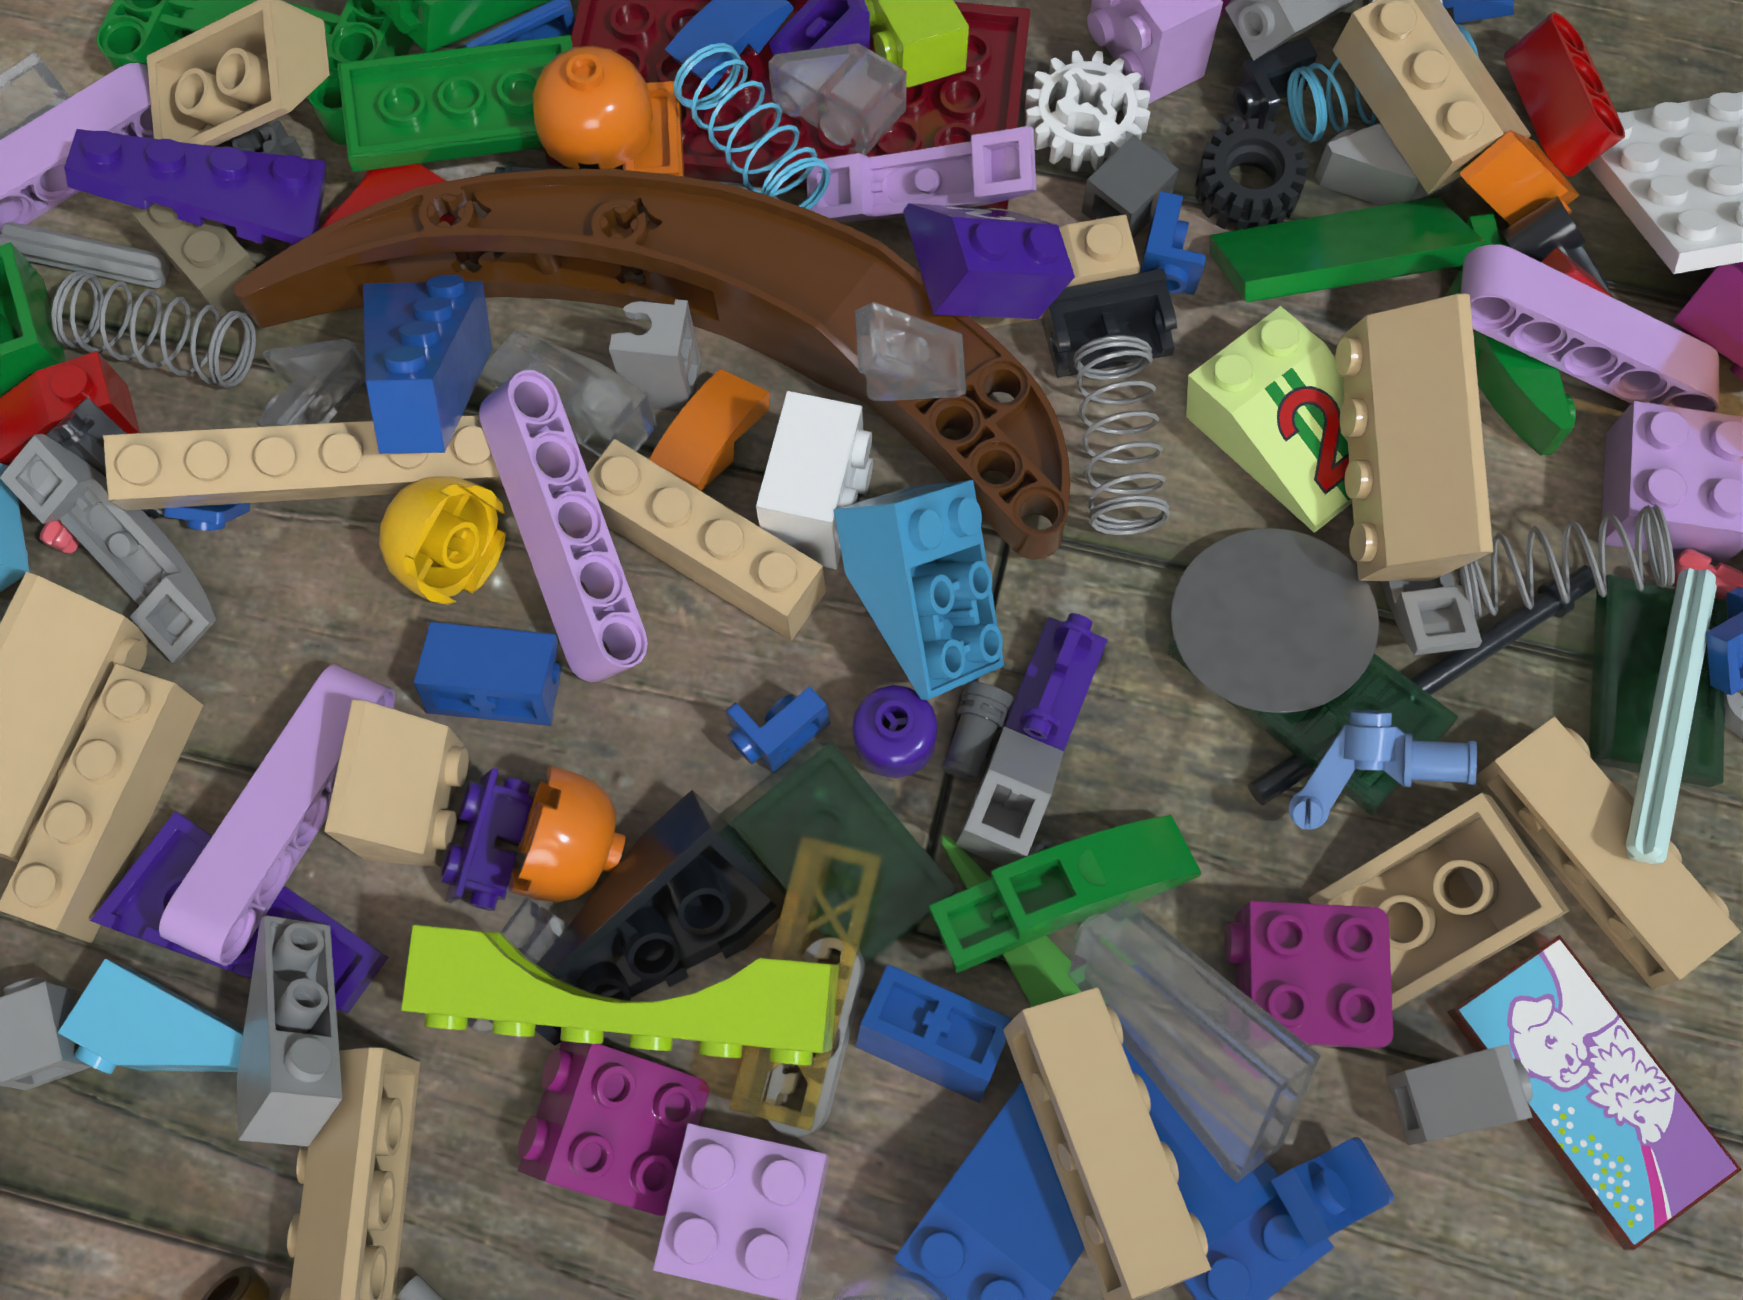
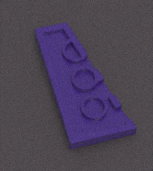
M76 129L64 167L69 188L144 210L155 203L172 208L177 213V219L202 226L206 219L236 227L237 237L262 244L266 236L291 243V246L317 232L327 180L326 161L83 129Z
M175 811L90 921L241 976L252 978L259 926L240 955L227 966H223L160 937V920L166 906L212 838L211 834ZM285 885L266 913V916L330 925L336 1010L348 1014L389 958Z

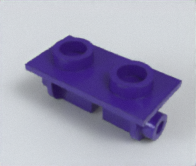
M1070 613L1066 621H1059L1048 617L1004 727L1059 750H1065L1108 641L1107 638L1093 634L1090 631L1093 622L1089 618L1076 613Z
M492 768L483 775L480 783L470 781L459 811V819L468 821L461 846L451 844L440 875V882L449 885L444 902L452 903L462 898L464 891L472 893L469 905L483 910L495 911L497 901L505 900L517 854L493 847L496 837L515 843L521 842L529 810L533 803V798L528 795L531 786L529 783L514 778H505L503 787L495 785L499 771L495 768Z

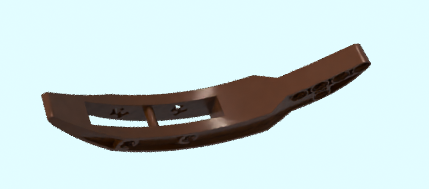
M547 169L487 174L415 188L342 218L258 266L234 287V294L254 323L262 328L320 314L364 307L363 284L427 282L430 278L440 275H458L463 277L464 282L483 281L485 298L558 299L604 304L624 308L627 304L639 301L674 305L675 299L687 300L693 326L724 336L754 349L797 371L821 386L865 402L915 446L949 482L973 480L976 499L980 506L982 517L1013 551L1020 556L1031 560L1045 559L1054 554L1061 545L1069 511L1071 485L1069 457L1063 431L1055 411L1040 385L1026 368L971 317L934 315L922 274L882 242L812 210L762 193L714 181L620 169ZM477 201L479 207L487 215L479 218L473 202ZM639 206L644 207V210L651 221H647L644 212L639 214L637 209ZM449 213L454 218L459 217L460 221L451 226L446 221L441 222L440 218ZM493 251L503 252L504 254L496 258ZM470 260L474 264L479 263L481 268L477 272L472 273L466 268L462 269L461 264ZM632 271L637 276L643 274L645 281L639 285L632 280L625 282L624 274ZM908 386H919L927 392L920 396H908L903 394L901 390ZM994 392H1004L1011 395L1014 400L999 403L990 399L988 395ZM947 428H958L965 431L968 436L960 440H951L945 438L940 433ZM988 471H999L1007 475L1010 480L1003 484L995 485L983 480L981 475ZM1038 514L1046 517L1052 526L1036 530L1024 524L1022 519L1028 515Z

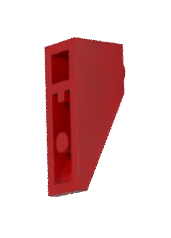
M98 351L36 371L0 398V463L9 466L34 435H46L87 397L126 434L140 433L128 385Z

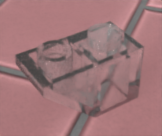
M859 43L775 54L768 62L772 101L779 104L784 113L791 117L802 118L822 130L825 136L833 143L840 146L847 145L865 156L906 111L907 71Z

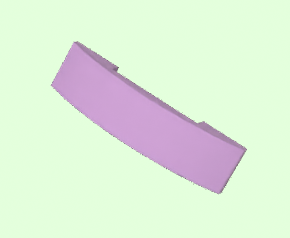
M1026 126L971 135V142L882 156L867 157L856 153L822 159L831 171L830 183L823 197L810 210L838 222L870 221L905 217L903 210L908 203L972 208L1036 192L1034 128ZM814 166L809 176H807L808 197L817 188L822 178V169L820 167Z

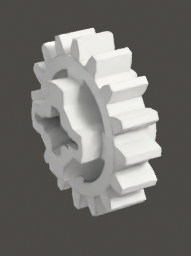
M1073 51L1071 64L1065 65L1056 57L1051 59L1049 74L1037 71L1034 75L1033 89H1027L1024 127L1030 126L1034 128L1035 150L1049 146L1051 148L1049 162L1052 164L1059 162L1063 157L1071 159V171L1077 172L1081 167L1082 161H1090L1091 166L1096 171L1103 165L1104 158H1110L1133 135L1141 140L1142 133L1147 131L1150 111L1147 110L1150 93L1147 90H1139L1141 75L1138 72L1126 76L1123 75L1124 60L1121 58L1114 61L1110 66L1103 64V52L1096 51L1092 61H1083L1080 52ZM1057 98L1056 110L1051 113L1049 106ZM1122 109L1124 119L1118 125L1115 121L1118 111Z

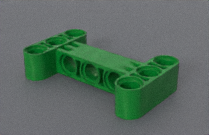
M114 0L98 30L96 37L97 45L113 70L129 63L147 65L148 55L257 0ZM348 0L341 16L289 3L324 20L330 75L308 95V99L326 135L333 142L347 146L337 63L407 55L414 40L407 34L399 31L394 22L371 0Z

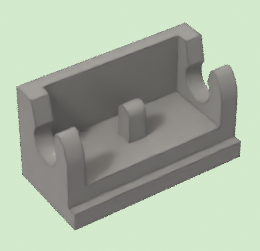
M675 299L674 305L642 301L627 304L623 308L625 317L632 320L646 319L652 324L650 330L643 335H634L631 332L611 335L609 352L627 406L680 412L696 393L701 364L688 301Z

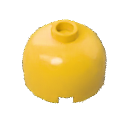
M432 476L408 484L398 492L389 504L380 525L379 546L389 572L410 591L431 602L448 605L457 602L449 597L457 595L462 590L473 594L483 586L494 571L503 551L506 532L497 528L498 516L496 512L505 514L503 504L491 490L454 476Z

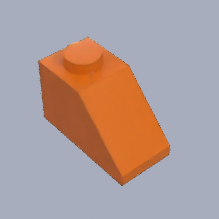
M1512 130L1505 133L1459 173L1510 225L1556 196L1559 197L1570 215L1572 210L1568 207V204L1579 196V193L1551 162L1536 141Z

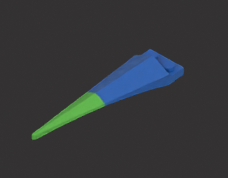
M942 834V847L966 889L991 879L963 849L955 846L956 842L951 837ZM1047 936L1002 954L1031 1007L1096 988ZM1101 992L1105 1005L1110 1006L1120 1020L1123 1030L1122 1047L1131 1070L1142 1078L1147 1087L1151 1103L1149 1115L1159 1140L1168 1145L1176 1159L1179 1171L1177 1185L1187 1210L1198 1218L1206 1234L1208 1243L1206 1257L1212 1270L1181 1282L1193 1300H1268L1334 1248L1333 1244L1326 1238L1308 1248L1270 1181L1279 1176V1174Z

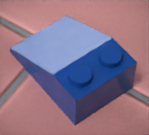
M1023 1082L1020 1083L894 1257L897 1263L943 1300H1051L1085 1249Z

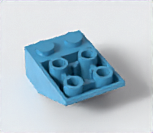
M973 480L911 486L833 509L845 574L921 700L932 699L1004 666L1002 654L1003 639L997 624L992 594V574L987 565L981 529L982 514L977 503Z

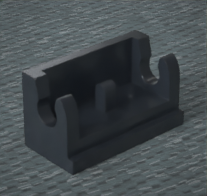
M1164 268L1066 287L1042 314V325L1057 378L1078 374L1074 367V354L1084 344L1101 337L1127 335L1142 339L1152 348L1153 359L1173 354L1175 347L1171 330L1177 329V320L1166 284L1167 278ZM1128 346L1107 347L1085 355L1080 362L1085 366L1097 357L1110 352L1143 350ZM1139 355L1114 357L1099 362L1091 368L1105 369L1135 363L1143 357Z

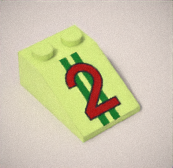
M1279 306L1188 375L1186 417L1314 533L1352 504V499L1348 497L1345 490V472L1349 464L1348 440L1342 434L1340 428V412L1344 403L1343 376L1338 374L1335 356L1327 345L1284 308Z

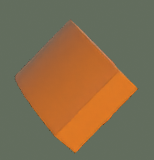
M720 368L682 408L657 444L649 460L702 491L734 461V442L769 411L770 392Z

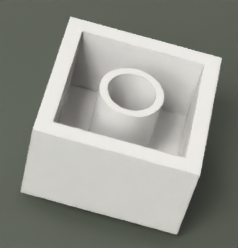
M787 391L756 504L760 528L820 563L823 567L836 570L841 556V548L833 509L857 503L858 493L866 495L873 469V458H869L872 432L863 430L862 406Z

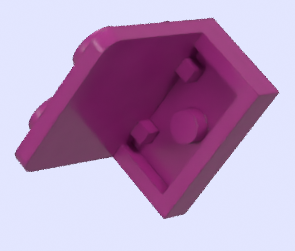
M1249 901L1235 915V922H1227L1224 937L1225 959L1227 963H1235L1236 990L1227 991L1225 1022L1227 1031L1236 1032V1049L1264 1051L1276 1044L1379 1049L1390 1044L1393 1039L1389 919L1382 909L1364 906Z
M562 1041L560 1047L552 1051L545 1063L541 1084L545 1091L536 1116H532L522 1130L518 1143V1156L521 1158L517 1171L553 1185L657 1216L666 1215L687 1125L689 1123L699 1126L709 1096L708 1084L701 1078L601 1044Z

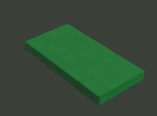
M566 35L337 63L348 160L352 171L358 172L543 148L535 127L532 93L543 68L556 55L573 48L571 36Z
M1437 196L1210 235V255L1247 303L1463 266L1464 258L1470 251L1477 247L1485 246V240Z

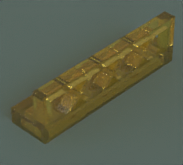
M805 836L801 837L770 958L807 962L803 954L807 949L811 932L831 922L844 945L840 963L837 964L839 965L832 1050L825 1053H816L812 1070L809 1065H798L808 1082L802 1110L797 1111L765 1102L772 1071L784 1063L769 1061L770 1048L746 1046L729 1109L808 1131L813 1129L882 856ZM830 859L864 867L858 894L832 909L822 891ZM820 903L826 914L822 915L821 917L815 920L817 908ZM854 907L848 933H846L838 916Z

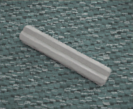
M14 222L5 223L1 229L0 246L11 242L27 261L73 271H85L96 276L152 288L163 287L166 284L167 276L170 274V264L160 253Z

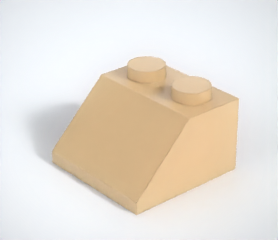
M352 699L324 832L363 860L440 868L443 851L449 850L451 844H454L456 836L457 816L455 811H451L455 787H462L467 777L469 756L467 749L463 748L464 743L449 726L368 701Z

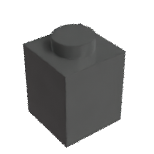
M1133 135L1087 179L1082 213L1091 220L1126 214L1131 235L1134 238L1152 221L1160 191L1173 194L1179 169L1172 164L1169 157L1163 151L1156 147H1149Z

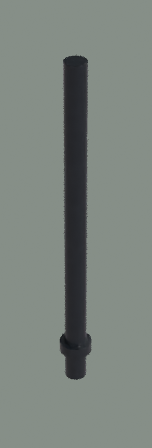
M1583 565L1569 574L1570 601L1568 604L1562 601L1555 579L1548 580L1538 587V595L1534 597V607L1531 610L1523 604L1480 632L1482 643L1478 648L1451 651L1397 686L1402 691L1373 710L1387 711L1408 696L1420 703L1553 615L1562 618L1574 610L1576 600L1597 587L1591 567ZM1338 733L1302 756L1298 753L1293 754L1250 782L1248 788L1254 799L1259 804L1265 805L1312 774L1316 768L1309 762L1328 750Z

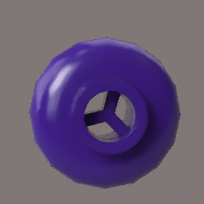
M891 685L878 688L864 697L856 709L852 725L856 753L864 765L878 775L892 778L912 775L926 766L935 751L938 724L934 709L927 700H921L917 692L910 687Z

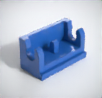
M430 622L414 679V685L428 714L551 726L562 667L561 663H555L558 649L556 634Z
M888 964L861 1021L856 1048L980 1103L1007 1040L1003 1029L1013 1019Z

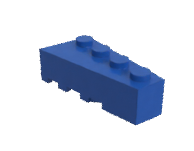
M440 275L430 278L427 282L363 284L365 381L379 454L445 453L493 349L483 281L464 282L463 277L458 275Z

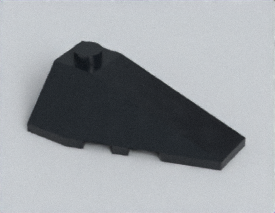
M691 790L641 835L537 965L556 979L591 994L630 1001L632 997L664 981L671 987L689 978L687 969L721 952L725 959L746 949L788 912L795 903L737 831L699 795ZM536 1025L535 1031L554 1046L562 1042L560 1040L562 1027Z

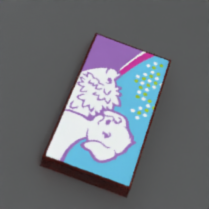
M1560 935L1547 941L1447 1012L1476 1052L1506 1044L1509 1045L1513 1059H1518L1523 1064L1532 1086V1100L1528 1102L1532 1118H1528V1122L1623 1250H1635L1742 1170Z

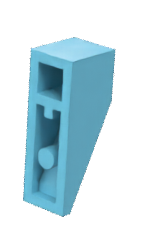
M104 959L58 1031L59 1034L80 1045L74 1054L77 1059L108 1074H112L117 1065L140 1071L238 1072L244 1032L242 1028L137 970L108 959Z

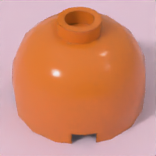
M594 45L574 47L556 55L543 68L532 93L533 112L538 139L550 157L564 166L573 169H580L578 163L587 165L598 164L599 169H614L635 158L648 144L651 136L650 125L653 119L650 93L645 80L635 65L612 49Z
M549 765L546 769L548 783L540 781L529 810L521 842H519L517 850H521L522 854L526 855L521 870L513 868L510 876L509 891L536 900L562 902L577 899L591 890L603 870L611 873L620 862L626 836L615 832L616 809L607 792L596 782L580 774Z

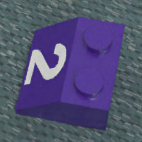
M908 203L903 210L934 315L1039 319L1075 278L1057 224L1013 211L915 203Z

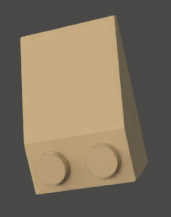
M1480 793L1308 898L1311 904L1377 907L1387 914L1390 938L1392 1011L1570 911L1493 797L1484 793Z

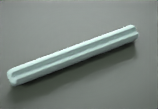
M1687 568L1678 575L1626 840L1627 855L1636 862L1656 865L1663 863L1667 858L1707 642L1706 632L1709 631L1717 588L1715 574L1707 569L1698 571Z

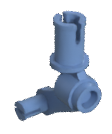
M1351 710L1350 723L1344 724L1303 789L1292 797L1289 805L1290 817L1301 829L1311 830L1322 826L1328 819L1330 809L1355 769L1384 770L1403 787H1411V781L1459 782L1475 785L1477 742L1459 743L1413 740L1412 733H1404L1397 726L1392 725V712Z

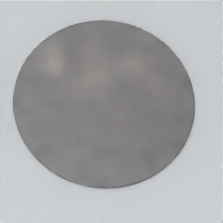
M1266 528L1247 530L1230 535L1212 544L1202 551L1186 568L1178 582L1172 601L1171 623L1174 640L1180 655L1190 671L1201 683L1220 697L1236 705L1262 712L1290 713L1304 711L1339 697L1361 677L1368 667L1376 649L1379 635V617L1375 598L1367 581H1358L1357 567L1344 554L1328 543L1313 536L1286 529Z

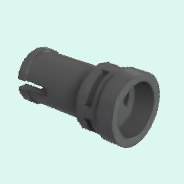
M970 681L964 685L961 703L957 710V715L960 719L946 760L943 761L941 768L946 773L971 782H981L982 771L996 730L1002 729L1005 717L1010 712L1014 698L1006 691L995 686Z

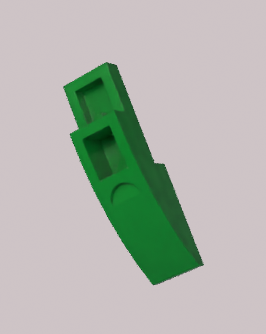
M1494 214L1469 217L1466 224L1485 240V245L1509 247L1505 237H1499ZM1463 266L1457 267L1458 274L1445 297L1461 294ZM1473 329L1478 387L1496 412L1540 456L1553 454L1574 429L1576 420L1575 404L1569 394H1565L1560 370Z
M1167 815L1096 832L991 871L990 880L929 905V911L956 973H959L1074 923H1077L1079 928L1196 879L1201 876V871L1172 815Z

